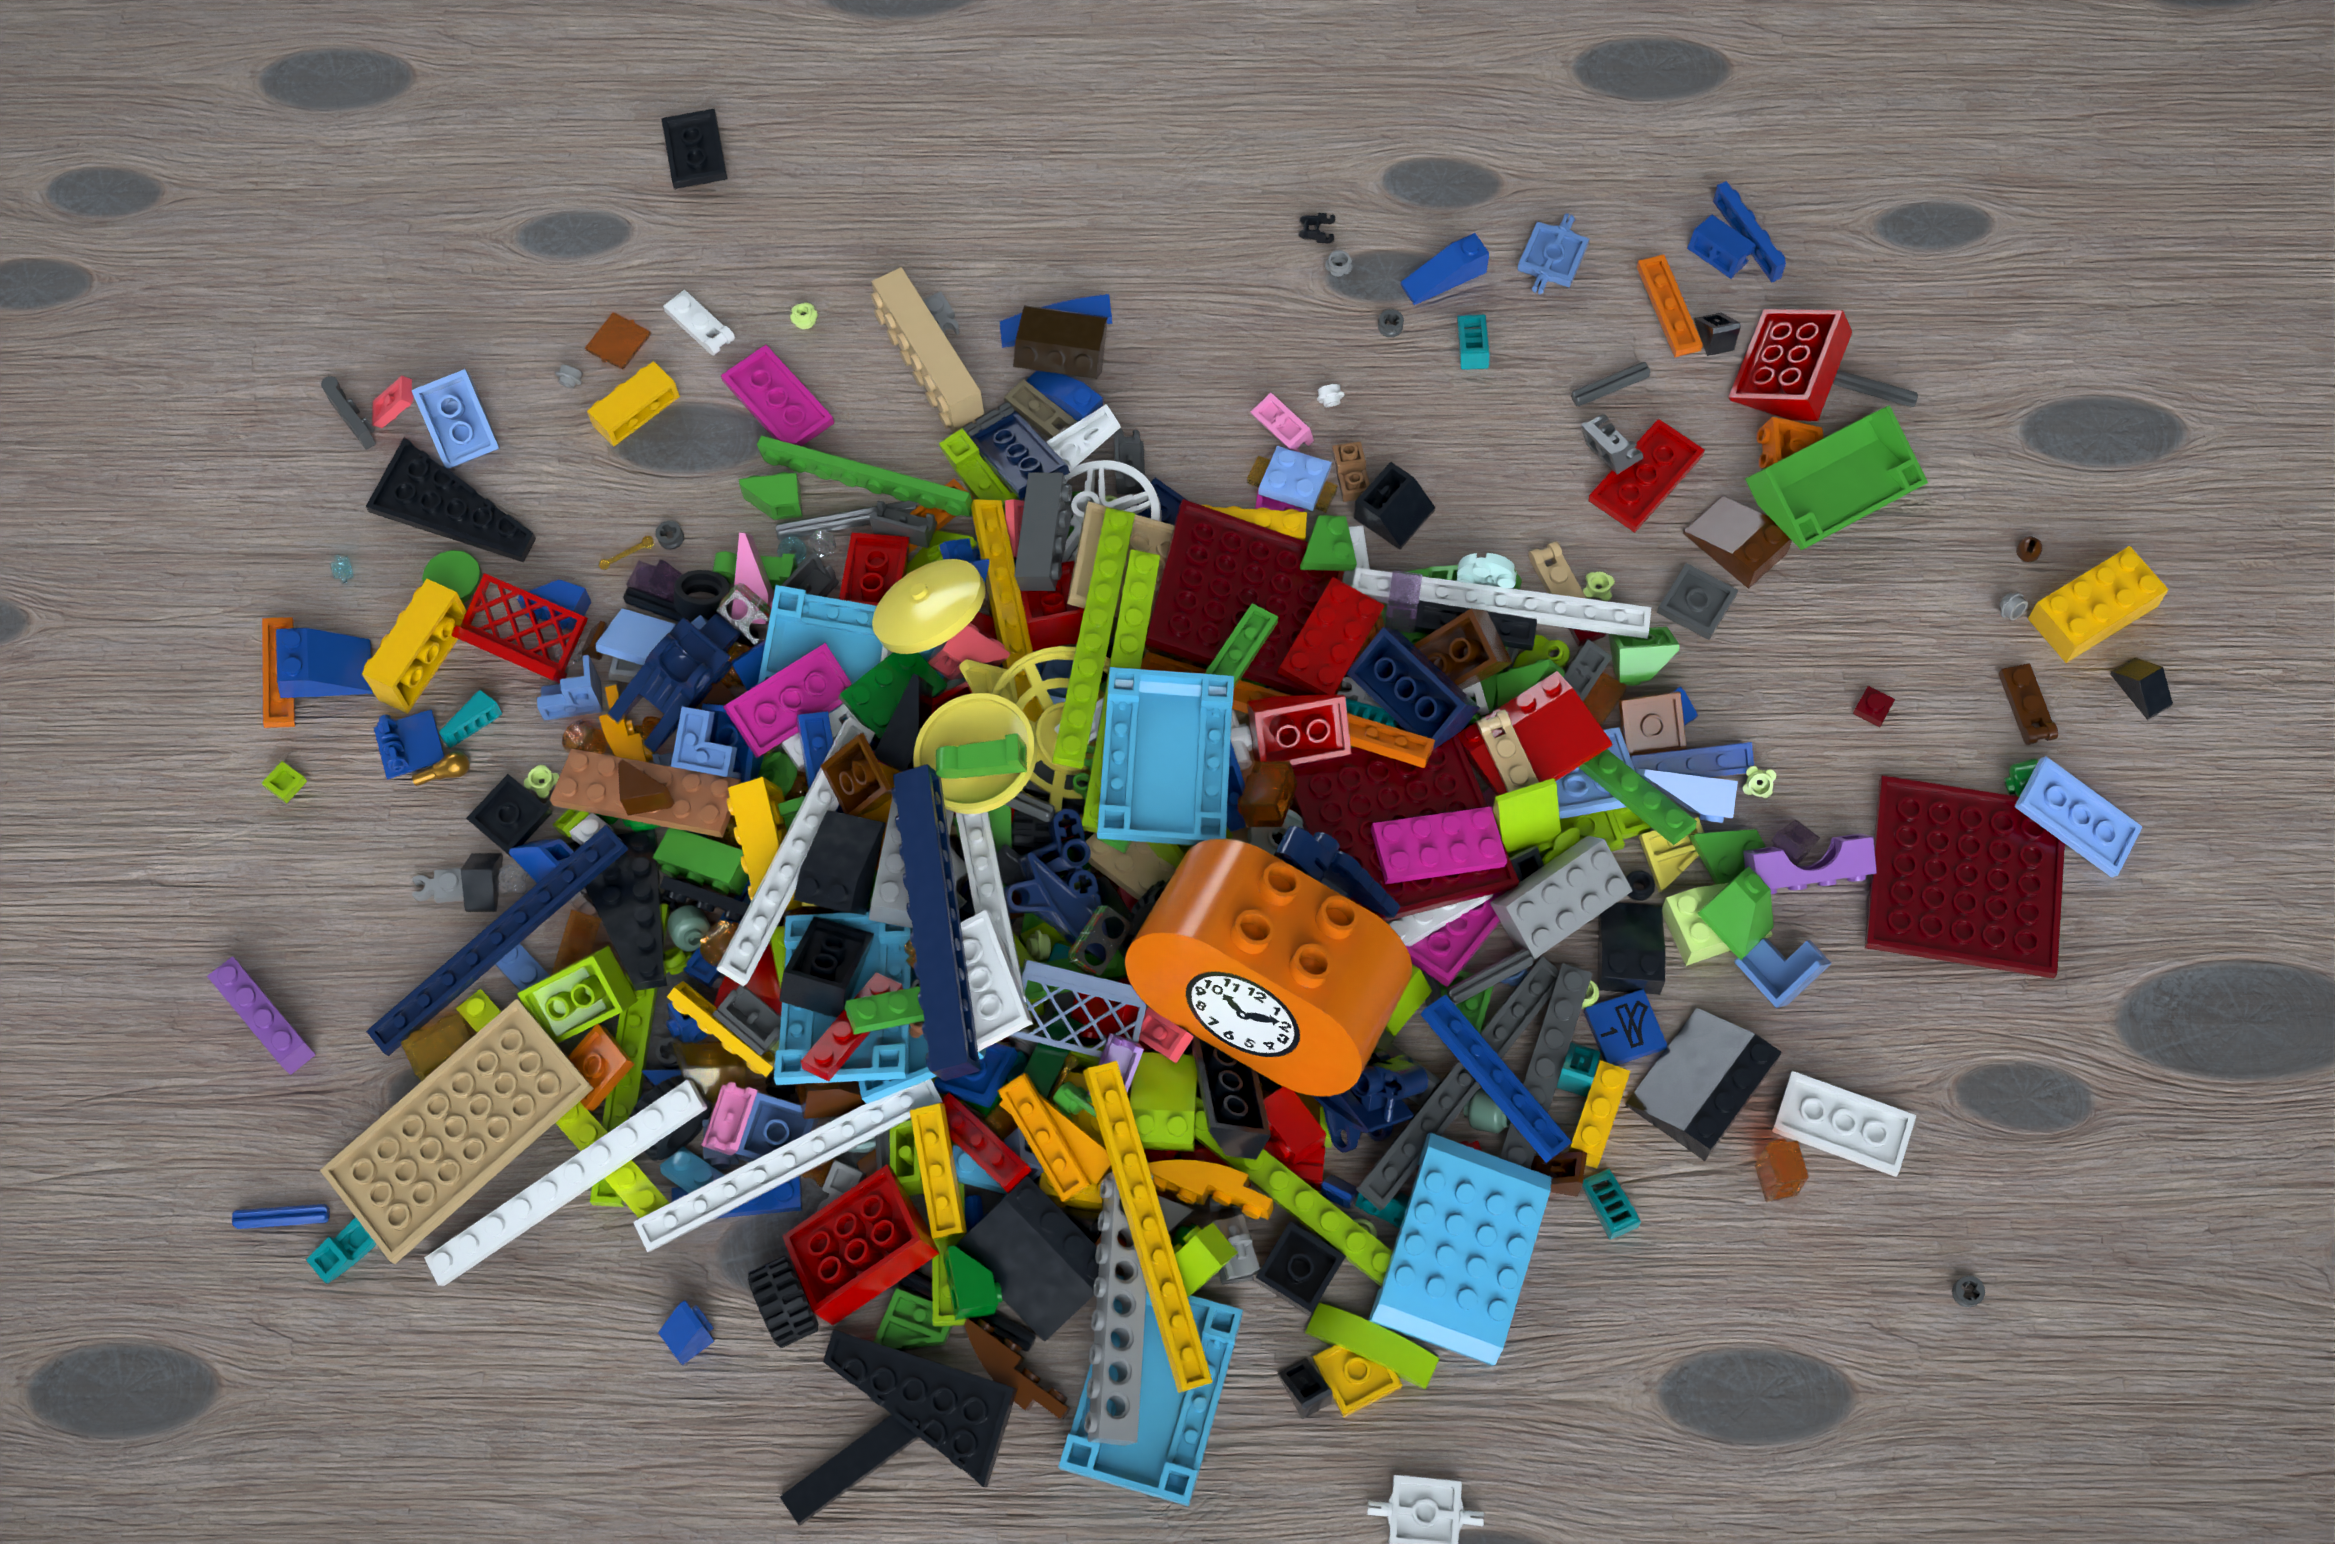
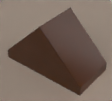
M621 759L618 763L620 801L628 816L668 809L675 804L667 787Z
M1584 1151L1559 1153L1547 1163L1540 1155L1534 1156L1531 1170L1552 1177L1550 1192L1578 1197L1583 1185L1587 1153Z

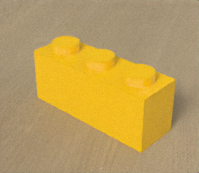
M653 361L646 367L640 368L625 383L619 384L605 398L596 401L587 410L593 427L614 447L680 396L675 381Z
M1601 1060L1568 1151L1586 1152V1165L1597 1169L1631 1072Z

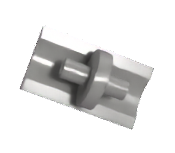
M1241 1214L1229 1219L1212 1221L1238 1252L1237 1255L1223 1266L1227 1280L1258 1273L1260 1268L1244 1215Z

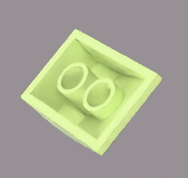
M1728 883L1697 887L1666 897L1662 907V914L1686 966L1731 951L1697 914ZM1770 931L1764 938L1772 937V932Z

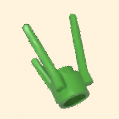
M1068 1081L1056 1091L1053 1101L1059 1105L1058 1109L1071 1120H1073L1070 1115L1071 1112L1077 1115L1083 1109L1097 1118L1094 1107L1088 1103H1092L1091 1096L1081 1086L1077 1088L1072 1082Z

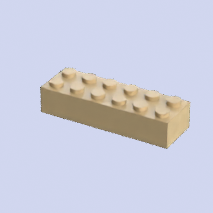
M900 267L873 280L874 293L871 294V298L877 308L874 310L875 316L880 325L885 324L888 328L887 335L894 346L898 344L900 347V356L905 365L912 366L914 370L912 373L918 386H924L927 390L925 394L930 405L933 408L937 406L940 413L938 414L943 426L946 429L950 427L952 432L955 433L970 422L974 424L976 422L975 419L984 415L981 391L903 268Z

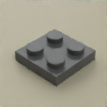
M1686 563L1659 605L1657 613L1710 640L1739 590Z

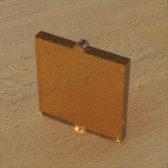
M613 312L587 344L585 350L601 358L603 363L609 362L624 370L651 336V332L635 324L633 319L627 320Z

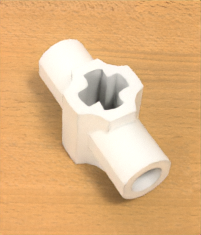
M1232 709L1230 740L1240 770H1245L1252 765L1248 752L1252 750L1253 746L1251 732L1246 723L1239 725L1236 713Z

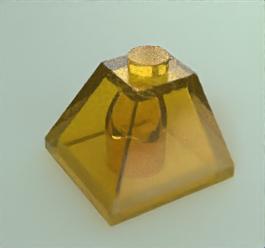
M722 1041L673 1043V1050L682 1076L692 1080L696 1088L712 1103H716L722 1084L727 1085L729 1082H734L736 1087L745 1089V1062L738 1054L734 1055L725 1050L721 1044Z

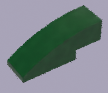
M1055 1011L1052 1018L1057 1016L1059 1013ZM1065 1015L1073 1031L1084 1026V1024ZM1062 1018L1046 1027L1050 1037L1054 1040L1059 1041L1071 1034ZM1073 1037L1066 1041V1043L1076 1045V1042ZM1038 1043L1023 1073L1028 1074L1038 1093L1047 1099L1072 1051Z

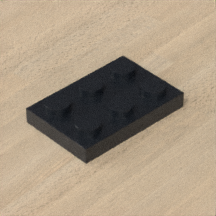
M714 108L661 118L674 189L728 179Z

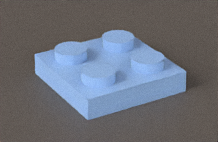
M1277 446L1259 486L1258 495L1313 511L1331 470L1332 462Z

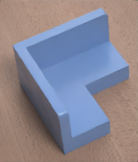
M589 655L583 656L584 676L560 679V684L541 687V697H537V708L544 721L603 712L601 680Z
M682 707L671 767L740 779L741 773L733 772L737 747L709 743L715 712Z
M1763 938L1742 960L1739 958L1734 960L1737 966L1776 1008L1787 1006L1832 964L1811 940H1807L1786 959L1767 938Z

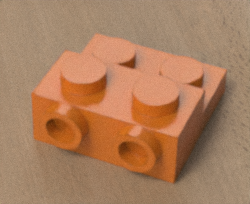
M1771 417L1757 432L1756 439L1758 443L1762 444L1763 451L1759 458V467L1765 469L1823 439V428Z

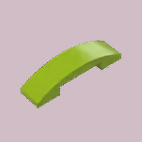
M963 428L939 443V447L975 499L1001 500L1004 515L1005 501L1011 499L1019 500L1013 492L1010 493L979 455V448Z
M1320 1302L1305 1331L1306 1334L1331 1346L1336 1344L1396 1372L1398 1377L1425 1390L1439 1361L1438 1357L1424 1348L1380 1325Z

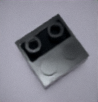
M1390 462L1355 501L1354 519L1401 550L1431 516L1436 507L1412 475Z

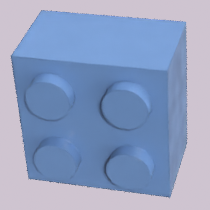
M757 1092L738 1151L735 1154L738 1159L752 1162L815 1130L819 1118L804 1119L800 1105Z

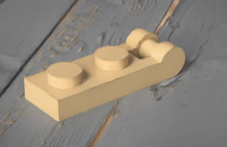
M1557 541L1547 544L1545 549L1539 550L1537 548L1528 552L1530 562L1547 593L1586 598L1566 562ZM1551 559L1554 564L1547 567L1544 561Z
M1505 709L1497 712L1493 718L1488 720L1482 718L1476 721L1480 734L1507 792L1539 783ZM1501 727L1504 735L1494 738L1491 731Z

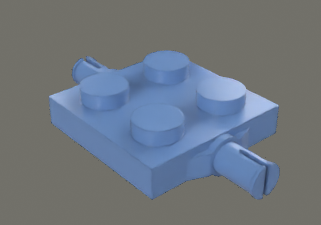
M1564 214L1560 226H1550L1537 221L1517 269L1537 278L1532 287L1533 292L1536 293L1538 290V294H1542L1547 282H1554L1570 288L1590 239L1570 230L1575 221L1573 215L1569 218V214Z

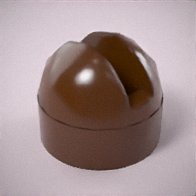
M2032 536L2022 539L2017 547L2018 557L2025 562L2036 561L2042 553L2041 541ZM2029 545L2034 546L2032 553L2026 551Z

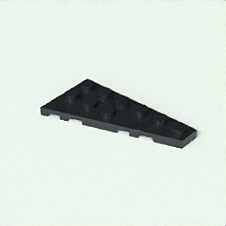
M405 437L366 505L369 513L523 563L536 540L533 532L509 514L503 513L490 500L480 496L474 488L444 466H440L423 450L420 451L413 446Z
M655 829L638 833L619 834L617 837L621 839L628 850L586 885L585 888L635 991L667 986L659 864L653 858L658 849L657 834ZM577 842L566 843L574 852L581 847Z
M833 1329L823 1362L849 1383L867 1394L876 1404L890 1412L895 1419L932 1448L941 1452L951 1460V1463L964 1470L978 1484L987 1488L1018 1388Z

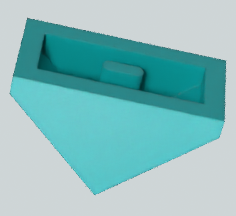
M1571 1042L1556 1088L1587 1097L1601 1052Z

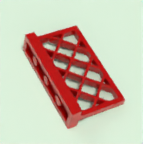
M484 573L461 625H455L451 636L560 683V679H566L568 675L565 673V669L588 618ZM491 582L498 586L501 597L488 602L485 593ZM505 589L510 590L512 592L506 594ZM518 595L523 596L526 608L513 613L509 599ZM530 600H533L537 603L532 605ZM503 602L508 615L494 621L490 607ZM547 606L551 619L538 624L534 610ZM485 610L489 624L479 628L471 625L476 613ZM555 610L563 614L557 616ZM529 613L533 627L520 632L515 618ZM569 617L576 619L577 622L573 631L563 635L559 621ZM510 621L514 635L504 639L500 638L497 626ZM554 624L558 638L545 643L540 629ZM491 629L493 634L488 633L486 631ZM535 632L539 646L530 650L525 649L522 637ZM516 640L518 645L513 644L511 642ZM560 643L563 654L559 663L550 659L547 648ZM542 651L543 656L536 653Z

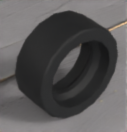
M710 570L688 571L680 575L675 581L674 607L684 618L694 621L701 615L709 621L718 613L719 604L730 591V585L727 579L719 573ZM695 592H707L715 595V597L696 599L688 595ZM730 597L721 606L725 613L729 610Z

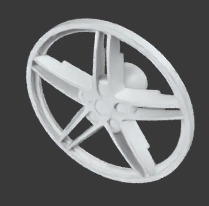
M1099 460L1077 465L1065 476L1066 481L1081 473L1088 472L1084 491L1078 493L1071 503L1073 518L1071 519L1070 526H1073L1074 530L1066 540L1062 563L1066 562L1071 554L1072 557L1069 561L1074 560L1075 562L1077 549L1075 551L1074 549L1079 543L1085 507L1088 501L1135 514L1151 507V519L1161 522L1162 512L1159 497L1150 481L1140 471L1121 462ZM1104 469L1119 471L1131 476L1141 484L1145 492L1133 496L1129 494L1106 502ZM1095 470H1099V497L1094 493Z

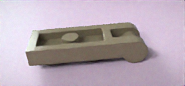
M1024 379L1004 396V402H1009L1014 411L1016 410L1024 419L1050 439L1077 423L1073 417ZM1058 423L1064 426L1060 431L1055 428Z

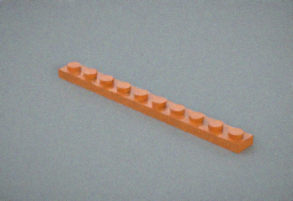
M1150 652L1146 653L1141 664V669L1172 672L1190 670L1191 673L1205 674L1207 671ZM1239 680L1233 689L1232 709L1248 714L1247 701L1290 695ZM1347 713L1351 746L1425 768L1434 748V739Z

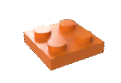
M600 1024L595 1025L568 1056L570 1061L594 1088L580 1101L586 1109L592 1112L634 1066V1062L606 1027Z

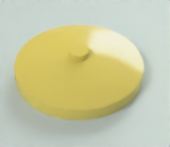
M945 559L919 567L896 582L882 597L873 615V631L881 644L894 653L913 654L932 649L957 635L972 621L984 601L985 582L975 566L964 560Z
M990 693L963 695L939 707L924 723L914 747V768L928 764L936 771V750L940 747H959V745L1002 740L1005 739V735L1018 733L1026 744L1027 772L956 779L941 777L946 809L962 814L988 812L1012 800L1027 784L1037 760L1038 745L1036 734L1023 711L1010 700Z

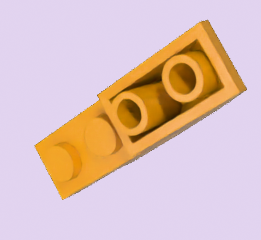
M617 685L605 687L609 710L621 695ZM608 714L599 716L602 730L615 757L648 763L650 760H653V753L644 746L640 733L636 734L632 719L627 720L625 716L617 724Z
M1164 1160L1148 1163L1150 1173L1153 1175L1155 1189L1159 1191L1171 1190L1177 1193L1176 1196L1180 1200L1193 1205L1197 1202L1204 1205L1208 1195L1211 1194L1212 1199L1221 1205L1229 1206L1231 1203L1242 1208L1241 1211L1253 1219L1262 1217L1269 1220L1274 1209L1272 1198L1248 1188L1250 1184L1249 1174L1234 1168L1198 1160Z

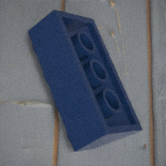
M1383 627L1347 672L1406 731L1434 739L1433 750L1461 732L1480 709L1467 694L1398 630Z

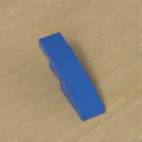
M1109 294L1078 298L1041 307L1108 317L1107 324H1112ZM1022 313L1000 321L1002 348L1015 346Z

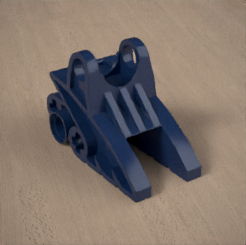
M718 613L701 630L697 629L683 617L673 630L650 652L645 664L608 712V716L619 724L643 697L665 714L643 743L648 750L655 754L678 728L681 708L695 709L713 687L711 684L720 682L731 669L732 663L728 661L731 656L726 652L737 641L741 632Z
M1063 809L1056 812L1051 821L1048 822L1051 843L1017 858L1024 882L1004 887L1006 903L1009 906V913H1033L1056 929L1072 947L1098 906H1102L1100 895L1095 893L1099 891L1095 876L1091 872L1082 869V866L1089 861L1091 850L1085 841L1081 818L1076 811ZM1063 818L1071 822V826L1066 829L1058 825V822L1062 821ZM1074 835L1075 839L1061 843L1062 838ZM1068 848L1074 851V862L1068 859ZM1053 851L1051 861L1044 864L1039 859ZM1066 871V875L1061 879L1055 874L1056 872ZM1087 879L1089 880L1090 886L1085 888L1084 894L1079 893L1080 889L1075 890L1074 883L1079 881L1082 886L1087 884ZM1014 890L1021 896L1019 906L1015 905L1012 901ZM1102 915L1078 950L1093 955L1101 962L1107 961L1112 954L1109 939L1105 937L1108 933L1105 919Z
M1289 826L1274 852L1275 857L1346 898L1350 899L1352 897L1387 918H1395L1401 906L1374 881L1373 877L1353 857L1338 851L1340 844L1337 840L1322 832H1316L1312 836L1300 827Z
M1375 1047L1360 1078L1352 1088L1337 1095L1313 1096L1323 1105L1325 1120L1334 1146L1344 1153L1356 1149L1361 1131L1368 1133L1369 1137L1374 1141H1382L1389 1138L1394 1124L1414 1117V1114L1402 1099L1426 1091L1428 1076L1423 1067L1415 1064L1409 1056L1399 1055L1391 1058L1385 1050ZM1342 1130L1346 1132L1347 1145L1342 1140Z

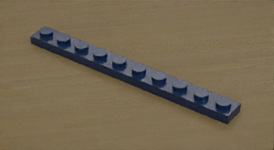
M606 824L366 1032L387 1056L391 1055L624 854L628 848Z

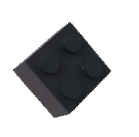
M1289 1221L1254 1281L1310 1316L1346 1256Z

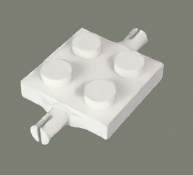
M1394 1475L1393 1491L1388 1503L1368 1500L1367 1515L1387 1516L1390 1526L1389 1544H1458L1459 1532L1463 1524L1483 1526L1484 1522L1483 1511L1464 1510L1461 1501L1462 1481Z

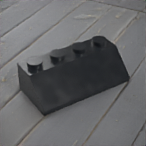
M1193 1035L1194 1038L1191 1041L1209 1133L1226 1156L1256 1160L1271 1137L1258 1072Z

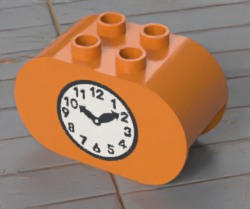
M1230 839L1206 840L1197 843L1187 851L1129 946L1125 957L1126 973L1133 989L1156 1013L1277 1084L1295 1092L1312 1096L1337 1095L1349 1090L1357 1083L1412 976V961L1405 944L1383 919L1257 846Z

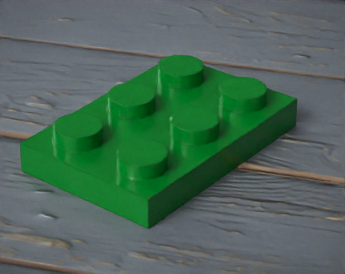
M893 652L840 693L839 699L862 725L875 733L873 737L879 743L913 673L932 685V699L946 690L948 685L919 652L913 654Z

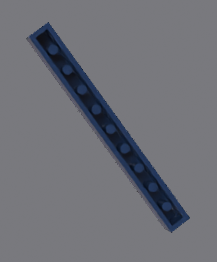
M926 764L894 774L892 796L897 804L898 815L895 817L898 831L901 833L902 844L899 845V853L904 861L906 872L903 874V883L909 896L906 908L913 927L910 940L916 951L917 962L914 963V970L920 982L921 992L918 993V1001L924 1013L925 1022L922 1023V1032L928 1044L929 1053L926 1054V1063L931 1073L946 1081L979 1072L981 1068L941 777L936 775V771Z

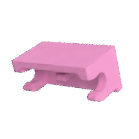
M1272 393L1251 411V415L1289 450L1300 452L1298 448L1303 442L1309 446L1314 441L1310 428Z
M729 1082L727 1085L722 1084L701 1146L730 1156L738 1151L758 1090L751 1087L741 1089L736 1087L734 1082Z

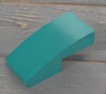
M355 1217L335 1238L328 1237L306 1261L325 1283H329L356 1264L377 1244Z

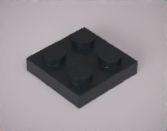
M507 774L466 819L511 857L508 853L509 850L523 845L553 812L513 777Z

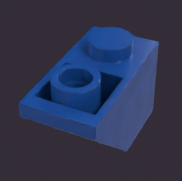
M560 579L528 591L582 616L585 615L591 604L586 588ZM519 595L517 600L521 608L524 609L526 605L523 596ZM530 600L532 605L537 603L533 600ZM547 606L534 610L537 621L539 619L545 621L551 619ZM555 610L557 616L563 614ZM572 617L559 621L562 630L566 628L573 630L577 622Z
M549 839L525 843L511 848L508 853L538 884L574 851L562 839Z
M685 1300L677 1306L658 1332L682 1366L714 1342L709 1334L714 1329L697 1305L690 1308Z

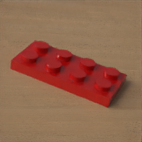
M1659 418L1636 443L1637 446L1635 448L1642 452L1643 459L1619 474L1611 470L1589 495L1588 499L1590 503L1634 533L1704 456L1705 449Z
M1332 577L1281 663L1277 673L1317 695H1334L1385 605Z

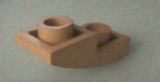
M1361 441L1332 446L1343 502L1357 500L1370 485Z

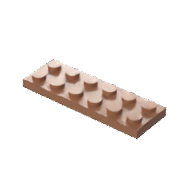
M571 749L550 801L553 806L723 838L731 817L727 806V798L730 797L728 787L741 784L740 779ZM621 759L667 787L675 804L668 809L628 816L620 801L618 763Z

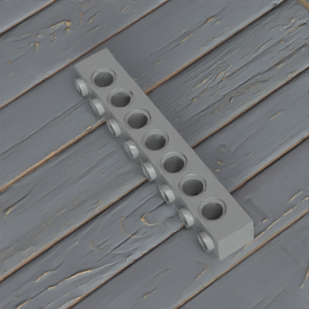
M1111 1172L1105 1175L1100 1186V1196L1103 1198V1211L1100 1212L1098 1218L1101 1243L1096 1250L1099 1274L1095 1279L1093 1289L1094 1296L1097 1297V1305L1091 1320V1327L1095 1330L1094 1344L1091 1345L1089 1352V1361L1093 1366L1092 1377L1087 1384L1090 1412L1085 1417V1431L1088 1432V1442L1127 1446L1137 1443L1147 1286L1126 1215L1119 1206L1121 1198L1114 1174ZM1118 1232L1125 1236L1126 1247L1119 1244L1117 1240ZM1116 1265L1123 1269L1124 1280H1120L1115 1273ZM1114 1298L1118 1299L1122 1304L1121 1314L1116 1312L1113 1307ZM1112 1332L1117 1333L1120 1338L1119 1348L1111 1341ZM1110 1365L1114 1366L1118 1371L1117 1381L1112 1380L1109 1375ZM1108 1399L1115 1403L1116 1413L1114 1416L1107 1410Z

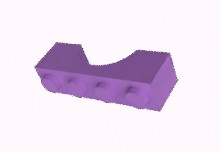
M1863 833L1832 837L1825 855L1817 862L1808 866L1794 865L1788 859L1784 850L1773 846L1743 851L1745 869L1749 866L1771 889V894L1777 893L1778 888L1788 887V890L1792 891L1803 890L1810 883H1818V886L1837 884V879L1847 878V881L1866 880V875L1877 873L1873 837Z
M233 956L207 976L277 1062L290 1075L316 1055Z

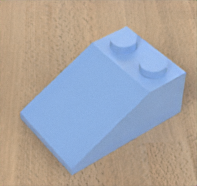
M466 369L411 390L445 468H453L499 449L480 396L470 373Z
M1635 769L1636 773L1656 789L1689 811L1699 813L1700 820L1723 823L1724 817L1733 818L1738 781Z

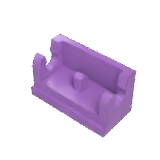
M1110 1033L1098 1065L1117 1061L1126 1092H1128L1144 1048L1137 1042Z

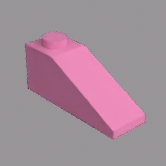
M739 533L734 586L739 583L746 585L772 608L774 592L753 536L747 533ZM736 589L733 593L731 618L737 622L769 625L770 618Z

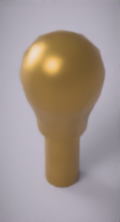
M450 752L439 762L433 764L432 768L412 775L413 783L417 787L434 779L462 777L469 770V759L462 752Z

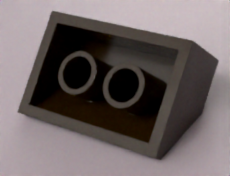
M1025 305L1015 341L1013 367L1097 379L1102 373L1108 317Z

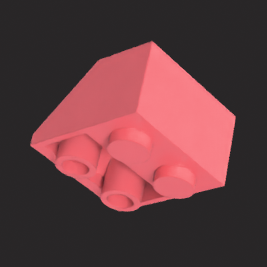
M969 623L957 635L938 645L929 658L928 663L934 670L948 679L955 680L965 678L959 668V664L966 659L998 667L1011 653L1004 649L1005 647L1001 642L992 638L988 639L979 633V629L975 625Z

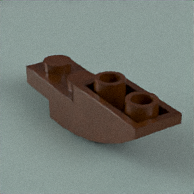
M978 1318L976 1322L971 1319L966 1320L964 1325L970 1343L990 1377L996 1382L1018 1388L1014 1399L1016 1404L1025 1411H1029L1034 1403L1037 1402L1059 1419L1066 1417L1071 1409L1065 1404L1068 1399L1066 1396L1053 1387L1049 1391L1045 1390L1038 1384L1041 1378L1029 1369L1024 1368L1022 1372L1018 1370L1025 1360L1019 1354L1022 1349L1019 1345L1005 1337L1003 1342L992 1334L995 1328L981 1318Z

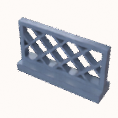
M1024 960L1021 975L1024 991L1027 981L1030 980L1041 983L1047 995L1033 1004L1026 997L1027 1009L1031 1011L1039 1027L1029 1033L1017 1031L1010 1036L1101 1057L1103 1051L1096 1049L1103 1045L1105 1046L1108 1037L1104 1038L1096 1023L1112 1014L1121 1030L1114 1034L1119 1036L1124 1033L1128 1040L1138 1043L1147 1004L1138 996L1132 985ZM1046 985H1050V986H1054V987H1058V988H1057L1056 990L1050 992L1049 989H1048V987H1047ZM1064 989L1071 990L1078 1003L1062 1012L1053 996ZM1077 992L1087 994L1089 996L1081 1000ZM1094 997L1103 998L1109 1010L1093 1020L1084 1003ZM1050 998L1059 1014L1043 1024L1034 1007ZM1109 1000L1120 1002V1004L1112 1007ZM1126 1004L1139 1007L1136 1020L1124 1027L1115 1011ZM1081 1006L1090 1022L1073 1031L1065 1015ZM1062 1018L1071 1034L1059 1041L1054 1040L1050 1037L1045 1027ZM1093 1026L1101 1042L1091 1048L1083 1047L1076 1035ZM1134 1027L1132 1037H1130L1127 1030ZM1042 1030L1046 1037L1034 1034ZM1073 1037L1077 1045L1066 1043V1041Z

